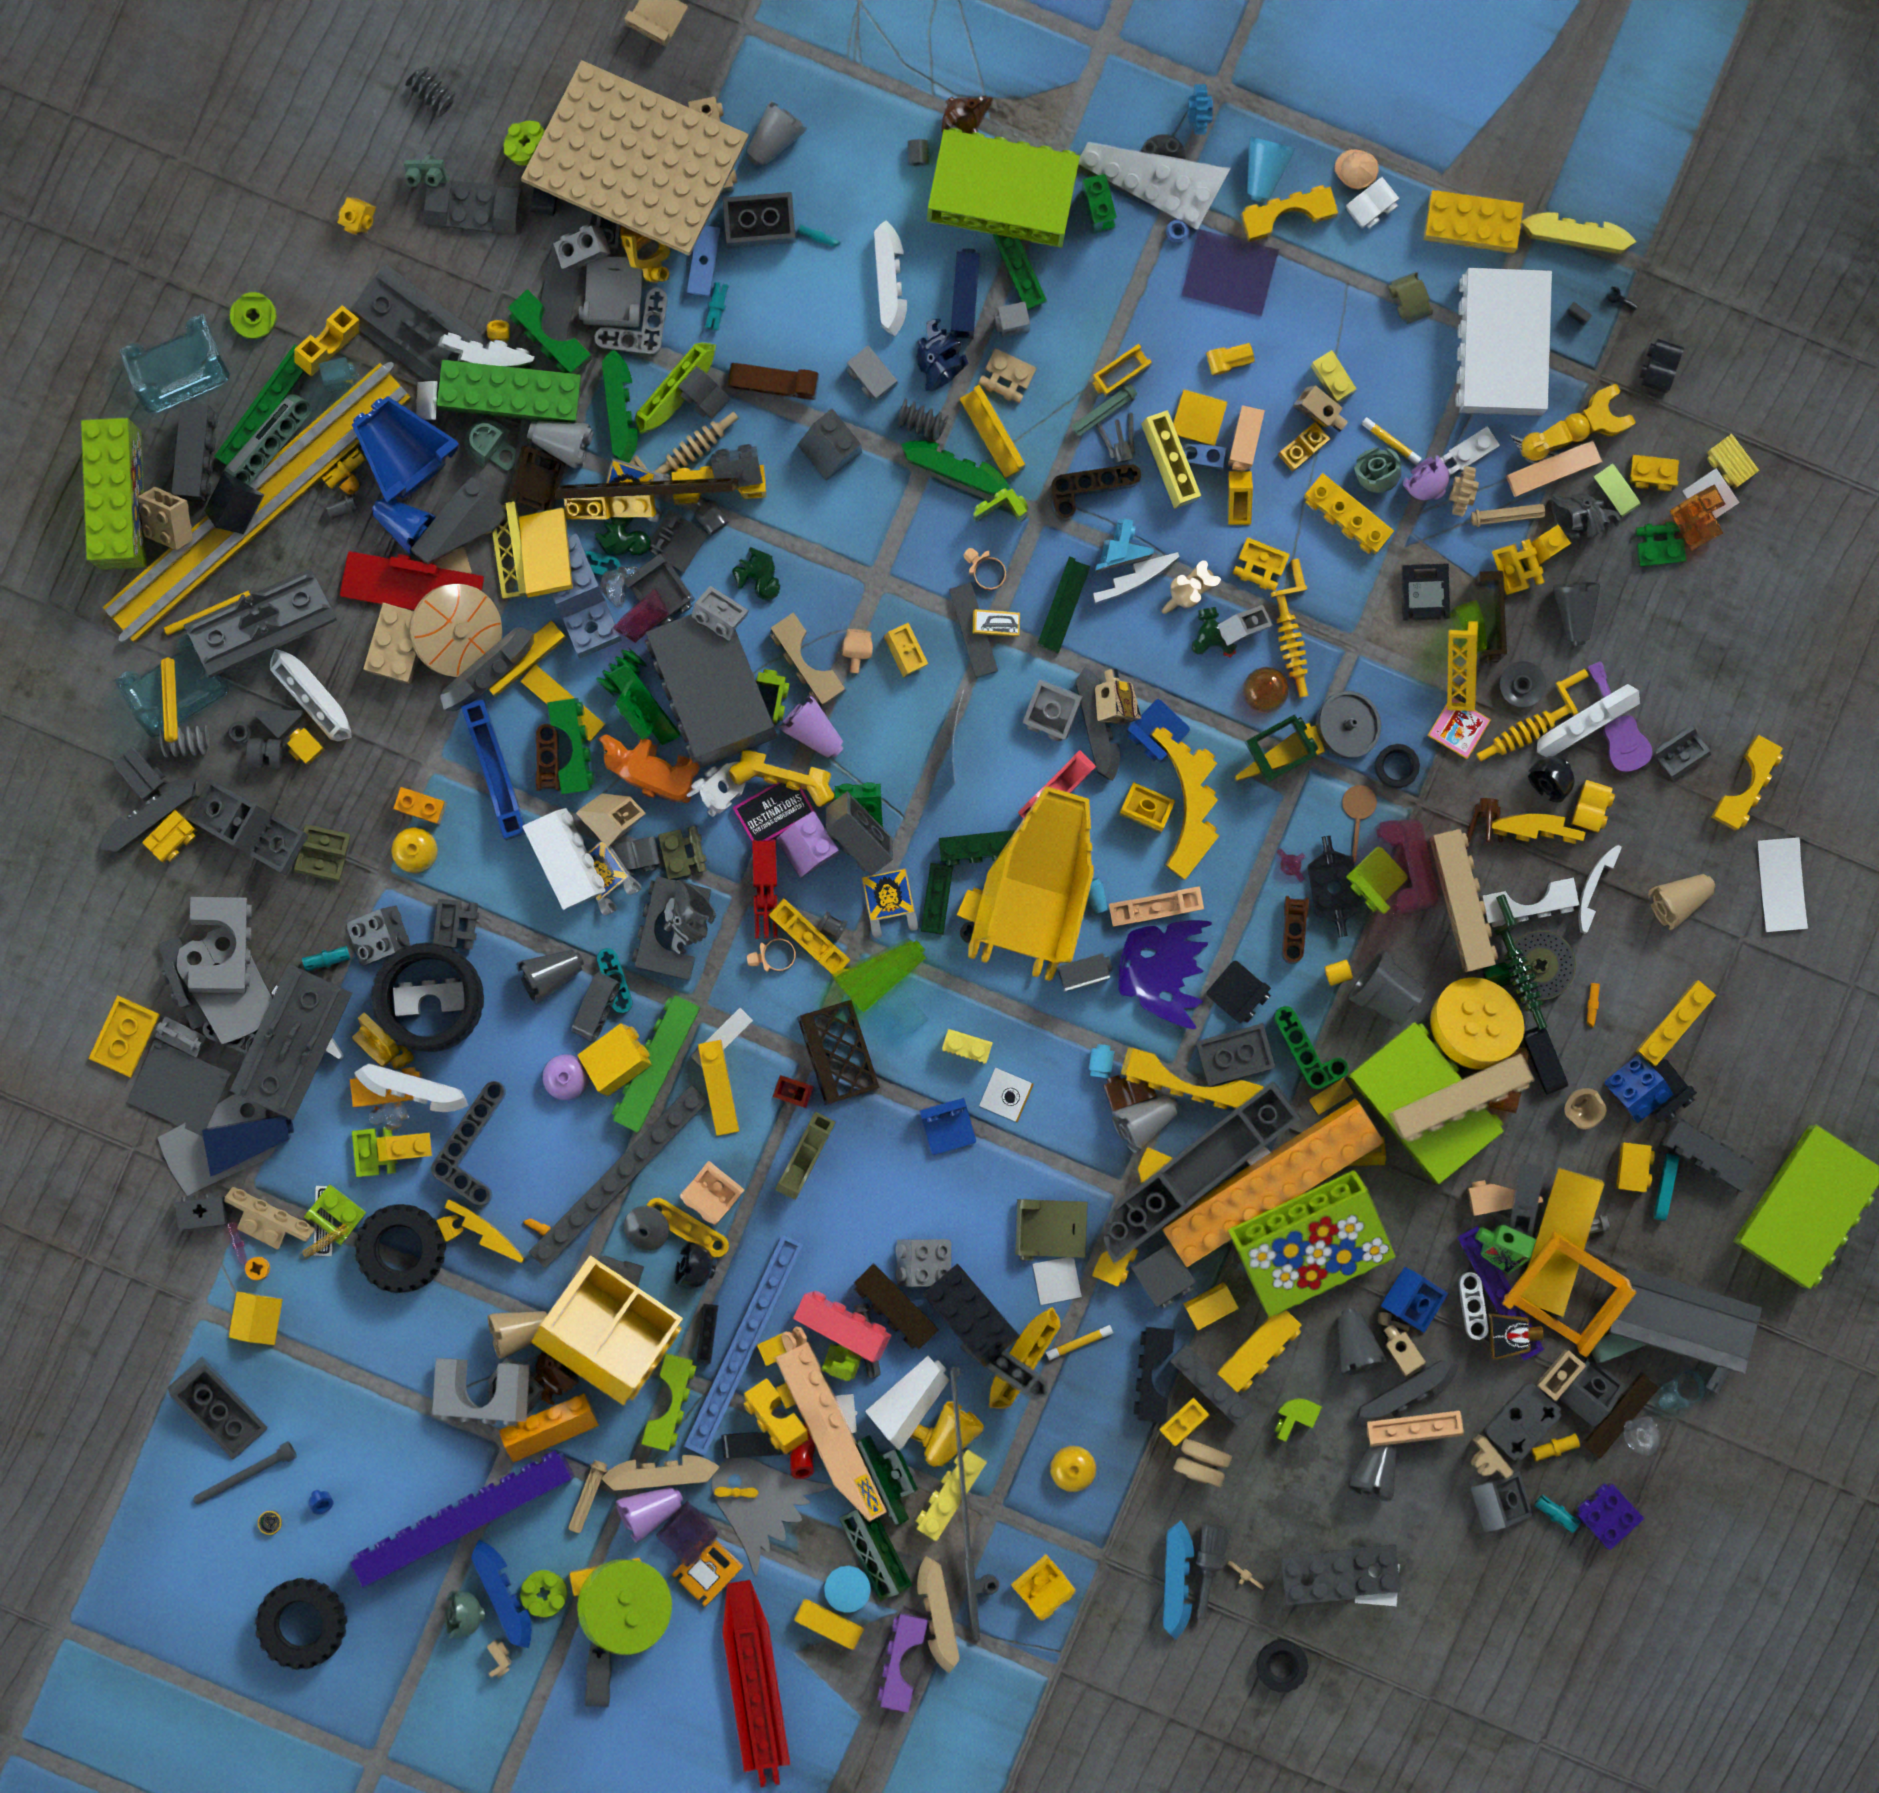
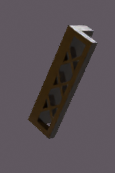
M1640 1372L1616 1401L1611 1412L1590 1432L1581 1444L1597 1458L1601 1459L1660 1387L1652 1382L1645 1373Z

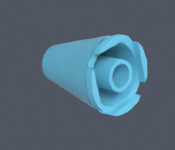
M1250 137L1247 194H1251L1252 200L1264 203L1265 198L1270 199L1295 148Z

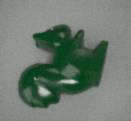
M610 517L613 525L606 521L604 522L607 532L603 535L599 532L594 534L596 541L607 555H623L630 552L632 556H640L646 553L651 545L650 538L645 532L633 531L628 534L625 530V527L632 522L633 517Z
M750 547V559L748 561L744 559L739 560L744 567L736 566L732 570V574L738 583L737 587L741 589L747 579L752 578L756 580L755 593L763 600H772L778 596L781 587L779 579L774 577L775 565L772 560L773 556Z

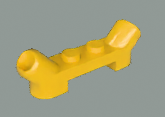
M743 750L740 762L729 769V775L736 785H742L757 776L764 778V781L770 784H777V782L786 784V787L792 790L806 789L818 807H823L834 800L835 794L829 786L831 773L822 769L810 767L807 775L764 764L766 754Z

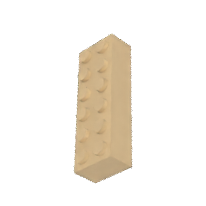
M1461 829L1433 835L1429 840L1463 973L1493 966L1498 956L1495 946L1490 945L1489 937H1492L1489 923L1485 924L1483 915L1486 914L1484 902L1479 901L1477 893L1480 892V885L1477 878L1473 879L1471 870L1475 869L1472 856L1467 855L1466 847L1469 846L1467 835L1462 833Z
M1522 1054L1515 1055L1389 1113L1400 1139L1407 1138V1141H1412L1423 1136L1421 1131L1427 1128L1429 1131H1434L1443 1127V1121L1447 1119L1451 1122L1466 1116L1464 1111L1471 1109V1112H1475L1486 1107V1101L1492 1099L1493 1102H1497L1508 1097L1507 1092L1512 1089L1515 1093L1530 1087L1528 1082L1532 1081L1533 1078Z

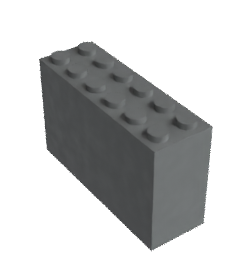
M692 614L646 632L648 639L645 640L646 646L652 659H657L653 661L660 680L665 679L661 684L668 701L673 700L669 704L676 721L681 720L682 722L677 725L685 743L688 741L690 743L686 745L693 764L698 762L701 769L741 753L743 750H749L778 738L736 630H734L733 637L727 640L717 635L715 631L704 624L697 622L692 617Z

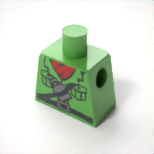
M1500 1225L1492 1232L1481 1227L1475 1236V1239L1484 1243L1481 1250L1482 1257L1507 1274H1510L1531 1258L1536 1239L1505 1225Z

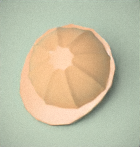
M1348 150L1337 158L1335 172L1339 179L1348 187L1366 190L1376 181L1379 167L1373 155L1361 150Z

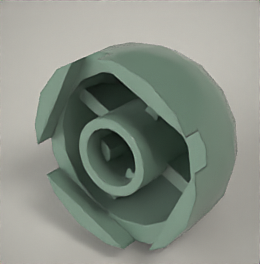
M1379 447L1372 448L1358 456L1357 464L1354 468L1355 474L1361 486L1369 492L1383 493L1397 485L1401 477V462L1398 454L1392 449L1386 448L1387 451H1379Z
M450 1591L447 1596V1600H451L450 1607H445L446 1631L451 1633L450 1638L467 1637L475 1633L480 1622L484 1621V1608L480 1607L479 1601L471 1593Z

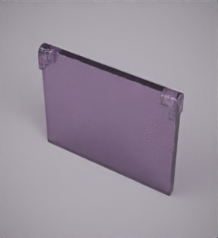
M1199 229L1196 233L1197 238L1181 296L1262 316L1279 249Z

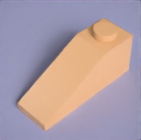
M1485 1180L1472 1182V1187L1467 1188L1472 1216L1511 1209L1515 1190L1495 1184H1486ZM1539 1197L1538 1203L1543 1202L1542 1197Z

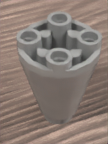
M538 420V422H531L527 438L532 439L534 444L570 467L577 468V466L583 467L587 456L584 450L586 444H591L594 432L590 428V424Z

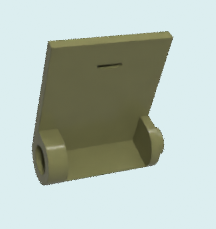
M1017 1199L1015 1255H1020V1260H1034V1256L1086 1258L1088 1202Z

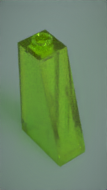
M908 938L835 972L831 977L864 1013L926 959L923 954L925 949L917 940L912 942Z

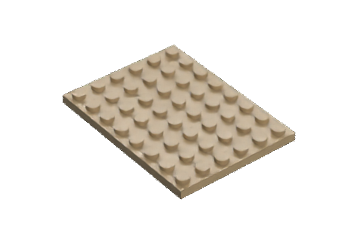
M581 60L521 180L524 183L690 256L749 138V134Z

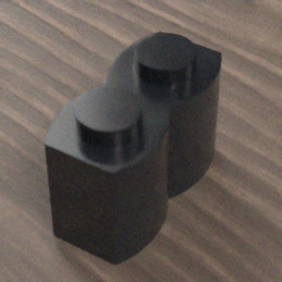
M1657 339L1655 344L1650 343L1646 356L1650 357L1648 365H1643L1639 378L1643 379L1641 385L1668 393L1684 347L1661 339Z

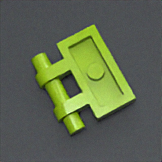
M392 1127L383 1128V1137L393 1136ZM376 1128L352 1131L356 1177L380 1175L379 1165H386L387 1174L396 1173L395 1164H398L397 1160L379 1161L376 1138L382 1137H377Z

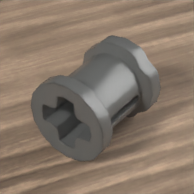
M827 911L818 930H825L835 935V938L839 940L848 921H841L831 916L830 912Z

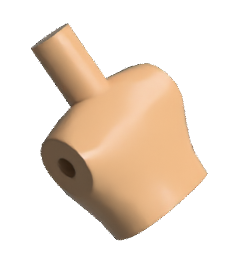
M847 629V634L842 644V655L851 658V673H859L860 659H870L872 656L870 631Z

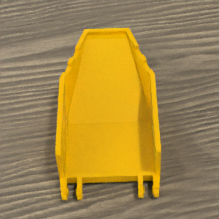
M1045 786L987 873L972 938L969 943V958L975 959L980 942L986 944L981 956L982 962L985 963L990 959L993 946L1037 958L1032 971V976L1034 977L1040 976L1043 962H1049L1045 972V980L1048 981L1053 979L1059 964L1072 962L1094 874V866L1091 861L1092 843H1090L1089 830L1091 829L1088 798Z

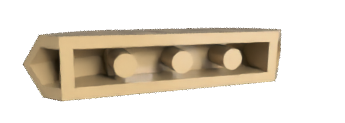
M682 1455V1464H678V1460L665 1461L664 1466L655 1467V1462L643 1463L641 1468H637L636 1460H630L613 1467L601 1479L614 1491L708 1482L719 1466L708 1459L694 1455Z
M925 1556L918 1573L917 1590L918 1595H928L927 1598H924L926 1612L931 1611L933 1620L928 1622L931 1635L936 1634V1638L928 1640V1645L938 1664L950 1673L959 1661L960 1656L942 1567L933 1559Z

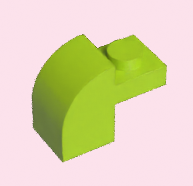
M1293 1398L1284 1402L1277 1411L1285 1415L1284 1420L1279 1419L1275 1427L1276 1437L1286 1442L1295 1420L1313 1428L1322 1406L1303 1398Z

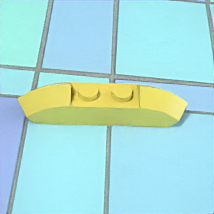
M1551 212L1535 214L1521 221L1524 231L1531 239L1622 254L1636 243V240L1627 231L1605 221L1602 228H1600L1597 223L1585 222V225L1576 223V220L1570 218H1562L1561 221L1558 220V213Z

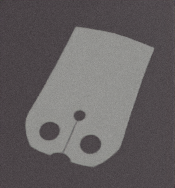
M221 927L208 932L203 941L192 940L179 949L177 971L187 987L190 965L187 962V955L192 951L199 952L202 959L198 965L222 964L235 951L236 939L234 935L225 927ZM219 937L229 939L230 947L227 950L220 951L216 948L215 942ZM252 956L251 964H246V973H250V987H246V993H192L221 1044L244 1037L258 1030L272 1001V997Z
M234 1094L217 1104L207 1128L266 1118L265 1111L267 1109L238 1094ZM245 1103H250L255 1108V1113L250 1118H245L240 1113V1108ZM186 1123L157 1137L169 1169L187 1196L223 1178L265 1161L273 1154L277 1147L276 1145L215 1176H210L203 1136L185 1129Z

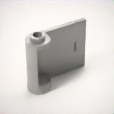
M604 256L587 264L586 297L584 306L579 307V320H583L584 325L639 327L642 269L632 268L628 257Z

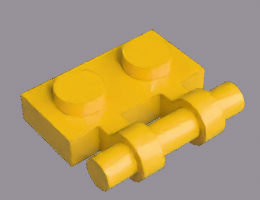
M1247 537L1238 558L1246 562V566L1244 569L1235 566L1232 574L1241 577L1240 580L1247 582L1248 580L1256 583L1262 589L1266 590L1268 588L1275 591L1278 582L1270 580L1272 573L1282 576L1290 554ZM1256 566L1266 570L1264 577L1251 572L1252 567Z
M1530 539L1521 541L1524 550L1519 552L1515 543L1492 551L1498 571H1503L1506 595L1528 589L1530 587L1528 579L1532 577L1536 585L1544 583L1542 576L1544 572L1542 566L1538 564L1535 555L1537 551L1535 546L1532 547ZM1523 558H1527L1530 570L1524 571L1521 562Z

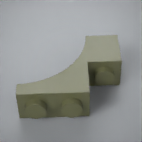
M815 1111L775 1190L794 1200L797 1199L836 1123L835 1121Z

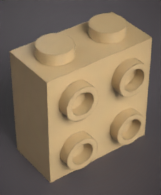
M156 487L138 496L142 530L145 537L175 550L184 547V545L193 540L187 500Z

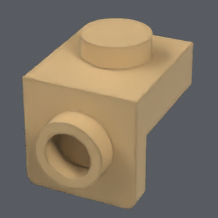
M496 1639L488 1644L487 1648L499 1666L493 1669L489 1675L490 1677L497 1675L499 1678L510 1670L508 1666L512 1661L507 1655L510 1652L502 1641L499 1643Z

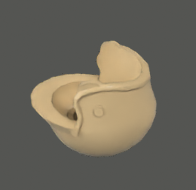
M1590 1088L1575 1090L1568 1096L1565 1104L1566 1117L1578 1128L1585 1130L1598 1125L1604 1119L1607 1110L1598 1092Z

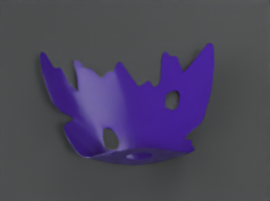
M1204 920L1173 922L1167 926L1165 933L1157 926H1145L1131 931L1127 935L1120 959L1118 981L1120 994L1129 997L1137 995L1140 1005L1149 1012L1176 1025L1196 1029V1025L1184 1008H1197L1198 1004L1203 1003V1000L1184 994L1179 988L1185 986L1182 981L1183 978L1204 972L1203 969L1197 967V961L1193 957L1201 953L1202 948L1206 947L1208 942L1185 941V939L1192 935L1201 934V929L1212 925V922ZM1145 948H1151L1156 950V954L1152 957L1144 958L1141 955V951ZM1125 956L1124 966H1123V969H1122V961H1123V957ZM1128 959L1131 961L1130 967H1126ZM1162 991L1171 993L1173 1000L1169 1002L1159 997Z

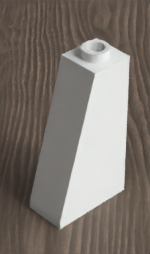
M929 1356L922 1360L865 1411L898 1450L905 1445L949 1382V1378L944 1374L947 1369L939 1360L934 1362Z

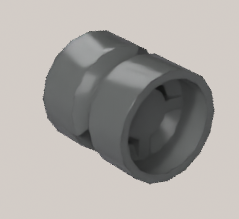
M262 738L248 739V768H262L264 765L268 769L282 768V739H268L267 742H264Z

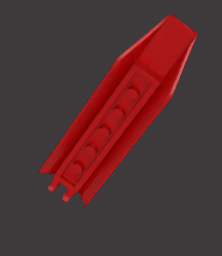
M751 1580L727 1583L722 1633L744 1772L758 1770L760 1787L762 1788L766 1787L767 1783L763 1769L772 1768L773 1782L775 1785H780L778 1767L790 1765L769 1624Z

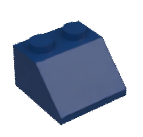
M1404 1266L1386 1295L1381 1307L1425 1333L1448 1293Z

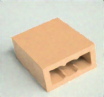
M1242 405L1227 465L1231 466L1233 471H1250L1265 410Z

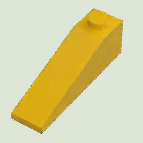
M1310 723L1305 724L1307 730H1305L1309 739L1312 737L1318 746L1317 755L1323 754L1325 750L1318 736L1316 725L1311 727ZM1294 732L1264 755L1272 770L1298 760L1307 755V752L1298 735ZM1253 762L1237 774L1234 779L1237 782L1262 773L1257 764Z
M722 1040L698 1044L716 1136L739 1132Z

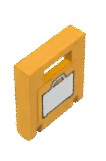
M709 1534L671 1575L675 1578L681 1572L683 1576L678 1582L697 1600L705 1595L707 1598L703 1601L702 1605L706 1607L744 1565ZM713 1547L730 1562L726 1568L721 1566L708 1553Z

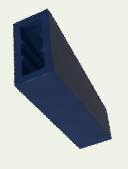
M963 248L962 252L957 251L951 319L952 336L955 335L957 338L974 339L980 253H975L976 250L970 248Z
M280 1115L203 1129L202 1134L210 1176H215L290 1139V1133H294L292 1119L288 1120L287 1117Z

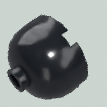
M1548 756L1538 760L1528 771L1530 772L1528 780L1532 787L1541 796L1545 792L1550 796L1548 800L1551 802H1563L1574 787L1575 778L1571 765L1564 759Z
M688 1241L680 1253L684 1255L681 1263L677 1261L674 1282L679 1287L697 1289L706 1284L708 1279L713 1278L716 1266L713 1265L712 1255L706 1247Z

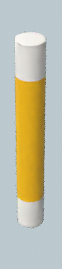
M1366 417L1361 425L1413 464L1417 465L1422 459Z
M1108 1325L1046 1352L1047 1357L1050 1361L1113 1334L1112 1328Z

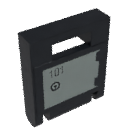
M1449 564L1401 565L1403 621H1408V611H1412V620L1441 619V610H1444L1445 619H1450ZM1414 569H1436V578L1414 579Z

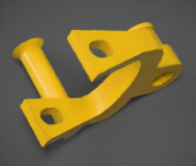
M621 235L629 264L632 268L642 269L644 278L648 282H664L669 278V270L666 267H662L661 262L670 255V247L659 243V249L653 255L644 259H638L635 235Z

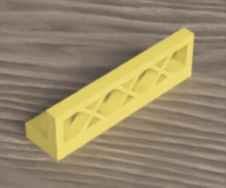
M515 501L505 503L506 505L502 506L507 511L508 521L504 526H498L501 528L499 533H497V528L492 532L502 599L527 596L519 518ZM504 531L511 537V544L507 550L499 544L498 540ZM500 549L504 551V554L502 556L500 553ZM507 554L514 558L515 566L511 572L502 566V561ZM503 571L508 574V576L505 579ZM510 577L517 580L519 591L506 592L505 584Z

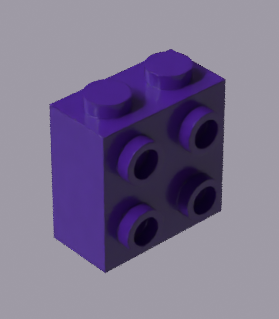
M1603 1483L1595 1490L1596 1495L1590 1501L1586 1499L1577 1507L1579 1511L1576 1515L1601 1543L1611 1550L1642 1522L1644 1517L1612 1483L1607 1485Z

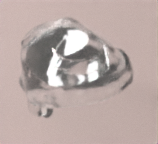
M636 566L628 568L619 567L618 570L607 571L601 578L600 589L616 608L624 606L626 587L624 580L626 577L639 572Z
M1647 1416L1625 1423L1624 1437L1628 1446L1633 1451L1641 1455H1651L1657 1451L1660 1446L1658 1427L1654 1423L1653 1418Z

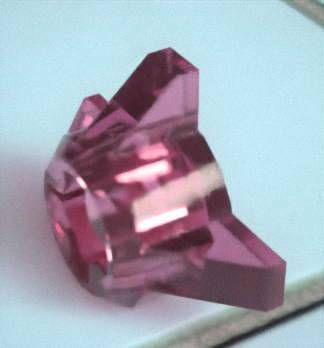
M1281 848L1277 850L1276 853L1282 859L1280 863L1282 872L1289 876L1295 875L1298 881L1302 882L1305 878L1300 872L1301 860L1306 857L1303 852L1296 856L1293 854L1287 855Z

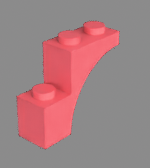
M1079 750L1045 786L1072 793L1093 771L1096 765ZM1045 786L1018 812L1023 819Z

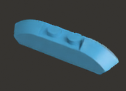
M1181 1520L1166 1532L1163 1627L1175 1640L1187 1626L1192 1610V1604L1183 1603V1601L1188 1599V1585H1184V1576H1189V1562H1186L1185 1558L1194 1557V1547L1191 1536Z

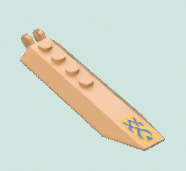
M793 1328L792 1334L791 1332H784L781 1339L787 1352L775 1357L834 1486L868 1521H871L887 1511L874 1480L869 1474L864 1457L859 1452L857 1442L824 1372L821 1371L822 1367L810 1341L807 1342V1336L803 1328Z

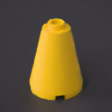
M947 1401L943 1406L924 1451L926 1462L933 1467H943L958 1454L953 1401ZM958 1404L962 1449H964L982 1433L984 1425L970 1411L968 1413L962 1411L961 1408L963 1406Z

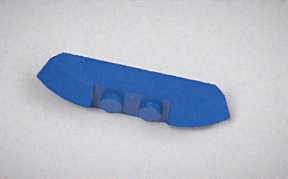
M478 1539L471 1559L511 1644L529 1648L532 1635L530 1616L527 1609L519 1612L520 1602L516 1594L512 1595L508 1588L511 1585L506 1573L502 1574L500 1571L507 1567V1564L493 1547Z

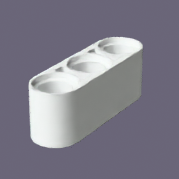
M1466 1272L1458 1279L1465 1331L1470 1338L1480 1340L1486 1337L1488 1333L1482 1284L1477 1274ZM1468 1276H1472L1475 1279V1286L1470 1290L1464 1286V1280ZM1472 1299L1477 1300L1479 1303V1308L1474 1313H1471L1467 1308L1468 1302ZM1479 1322L1483 1327V1331L1480 1335L1475 1336L1471 1332V1326Z

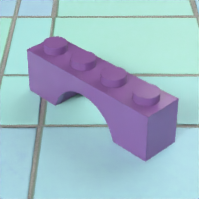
M901 1612L899 1618H894L892 1631L896 1632L895 1640L889 1641L887 1654L891 1655L890 1664L885 1663L882 1677L886 1678L885 1687L880 1686L877 1699L882 1701L881 1707L908 1713L913 1687L903 1679L899 1663L907 1649L923 1643L928 1618Z

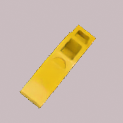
M654 495L564 499L566 519H609L610 517H654L656 515Z
M1537 813L1518 814L1492 821L1491 827L1494 829V834L1507 837L1509 832L1516 834L1515 839L1529 842L1530 838L1537 839L1538 831H1541V836L1554 839L1556 834L1563 836L1562 841L1576 844L1577 840L1584 841L1586 833L1563 827L1566 817Z

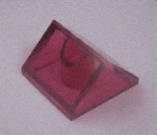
M654 588L626 612L613 628L636 643L647 631H650L669 615L659 592Z

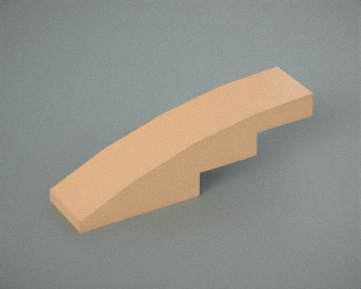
M1591 441L1507 475L1506 478L1514 497H1517L1601 463L1602 460L1594 441Z

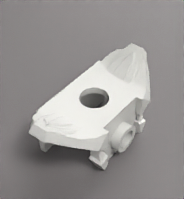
M738 762L726 763L718 768L716 766L709 768L704 773L706 776L704 779L700 778L691 785L693 789L687 794L688 798L700 792L702 801L710 808L707 812L711 817L723 812L732 804L731 800L742 795L746 784L745 782L742 785H736L729 775L730 767ZM719 781H722L726 784V793H722L719 790Z

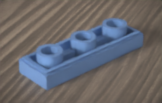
M705 225L694 246L687 288L688 294L710 297L721 231L719 227ZM702 258H707L708 262L706 264H701L700 260Z

